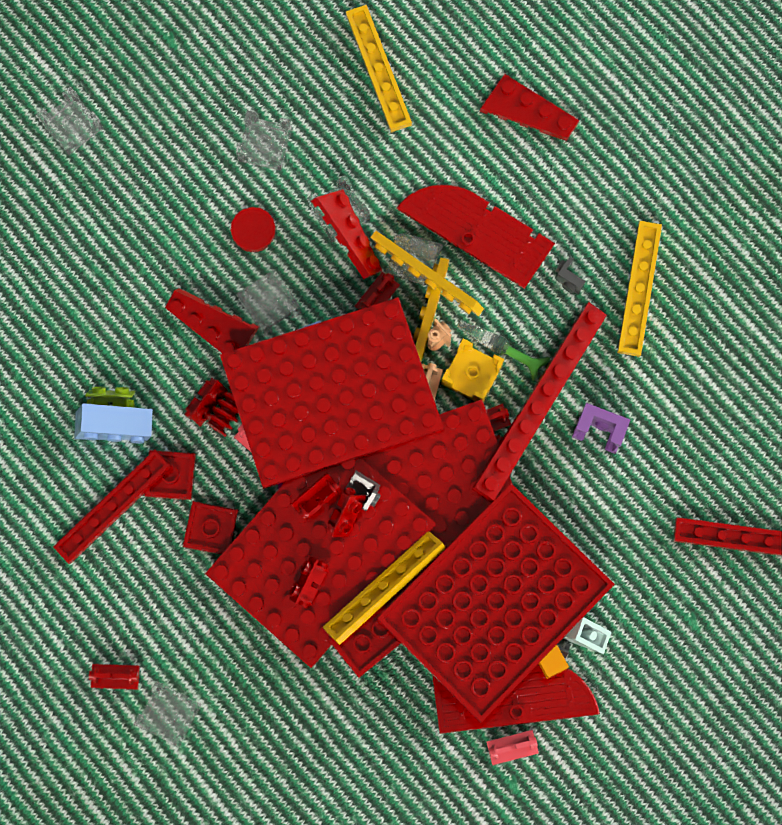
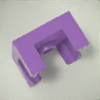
M586 403L572 438L583 441L590 425L601 431L610 433L605 450L616 454L618 447L623 442L630 419Z

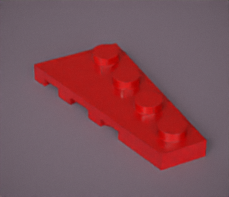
M506 74L503 75L480 108L482 113H490L498 116L500 119L517 122L520 126L531 127L539 130L541 133L565 141L569 139L580 121Z
M344 190L318 196L311 200L314 207L319 206L324 213L322 218L327 225L331 224L337 232L335 236L337 241L349 250L347 255L363 279L382 272L379 260L375 256L369 239L365 235L359 218L355 215Z
M180 288L174 290L165 306L168 311L222 354L248 346L259 326L253 323L248 324L242 321L243 318L239 316H232L223 312V309L216 305L211 306L205 303L203 299Z

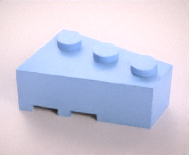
M82 404L76 411L74 439L107 440L111 442L130 440L131 443H144V441L151 437L153 409Z

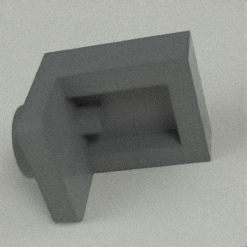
M569 256L567 261L562 260L555 270L558 273L556 281L561 283L562 287L569 293L575 292L579 295L586 281L568 270L573 262V258Z
M355 471L344 489L346 490L347 487H350L356 491L355 495L367 496L362 507L364 511H367L370 505L374 507L381 496L378 493L380 484L358 471Z

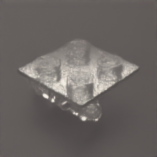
M401 233L394 237L396 245L433 269L443 244L407 233ZM393 260L390 261L385 272L386 274L390 273L393 276L426 285L424 283L426 279L422 276H419V278L413 276L407 271L409 267L405 264L399 266Z

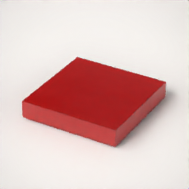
M158 451L172 467L145 492L144 496L192 500L196 454Z
M192 501L182 547L222 555L232 543L239 511Z

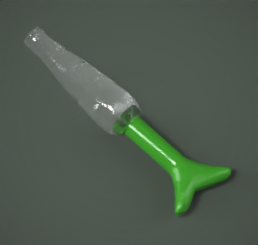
M463 320L457 326V328L466 332L493 353L498 355L507 354L527 365L533 381L538 377V369L550 361V357L531 358L512 348L509 341L504 337L471 325Z

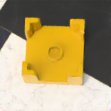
M463 338L452 364L442 377L441 385L475 402L483 400L484 403L503 366L504 359L495 354L492 358L474 349L473 343Z

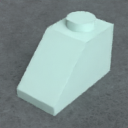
M583 617L563 639L604 654L611 631Z

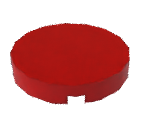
M249 207L235 215L231 222L230 231L233 241L246 252H259L265 250L273 242L276 226L272 216L267 211L257 207Z

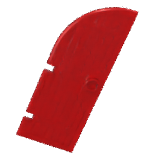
M433 185L419 189L407 196L396 207L400 212L524 289L555 245L553 241L540 233L534 239L530 236L533 232L532 228L496 206L492 211H489L486 208L490 202L472 191L458 186Z
M538 664L481 723L432 675L440 734L600 715L597 701L591 689L581 677L570 669H566L546 679Z

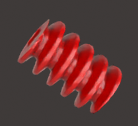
M224 392L223 396L226 401L222 399L217 400L220 408L216 406L211 408L215 415L207 413L206 418L209 422L206 423L219 434L227 437L224 428L232 430L233 427L229 422L238 423L239 420L235 415L239 413L233 394Z

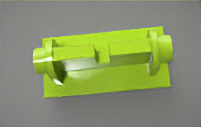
M92 387V390H89L85 397H91V399H87V404L109 406V402H113V406L134 408V400H130V398L133 397L135 391H129L128 387H116L115 390H106V387Z

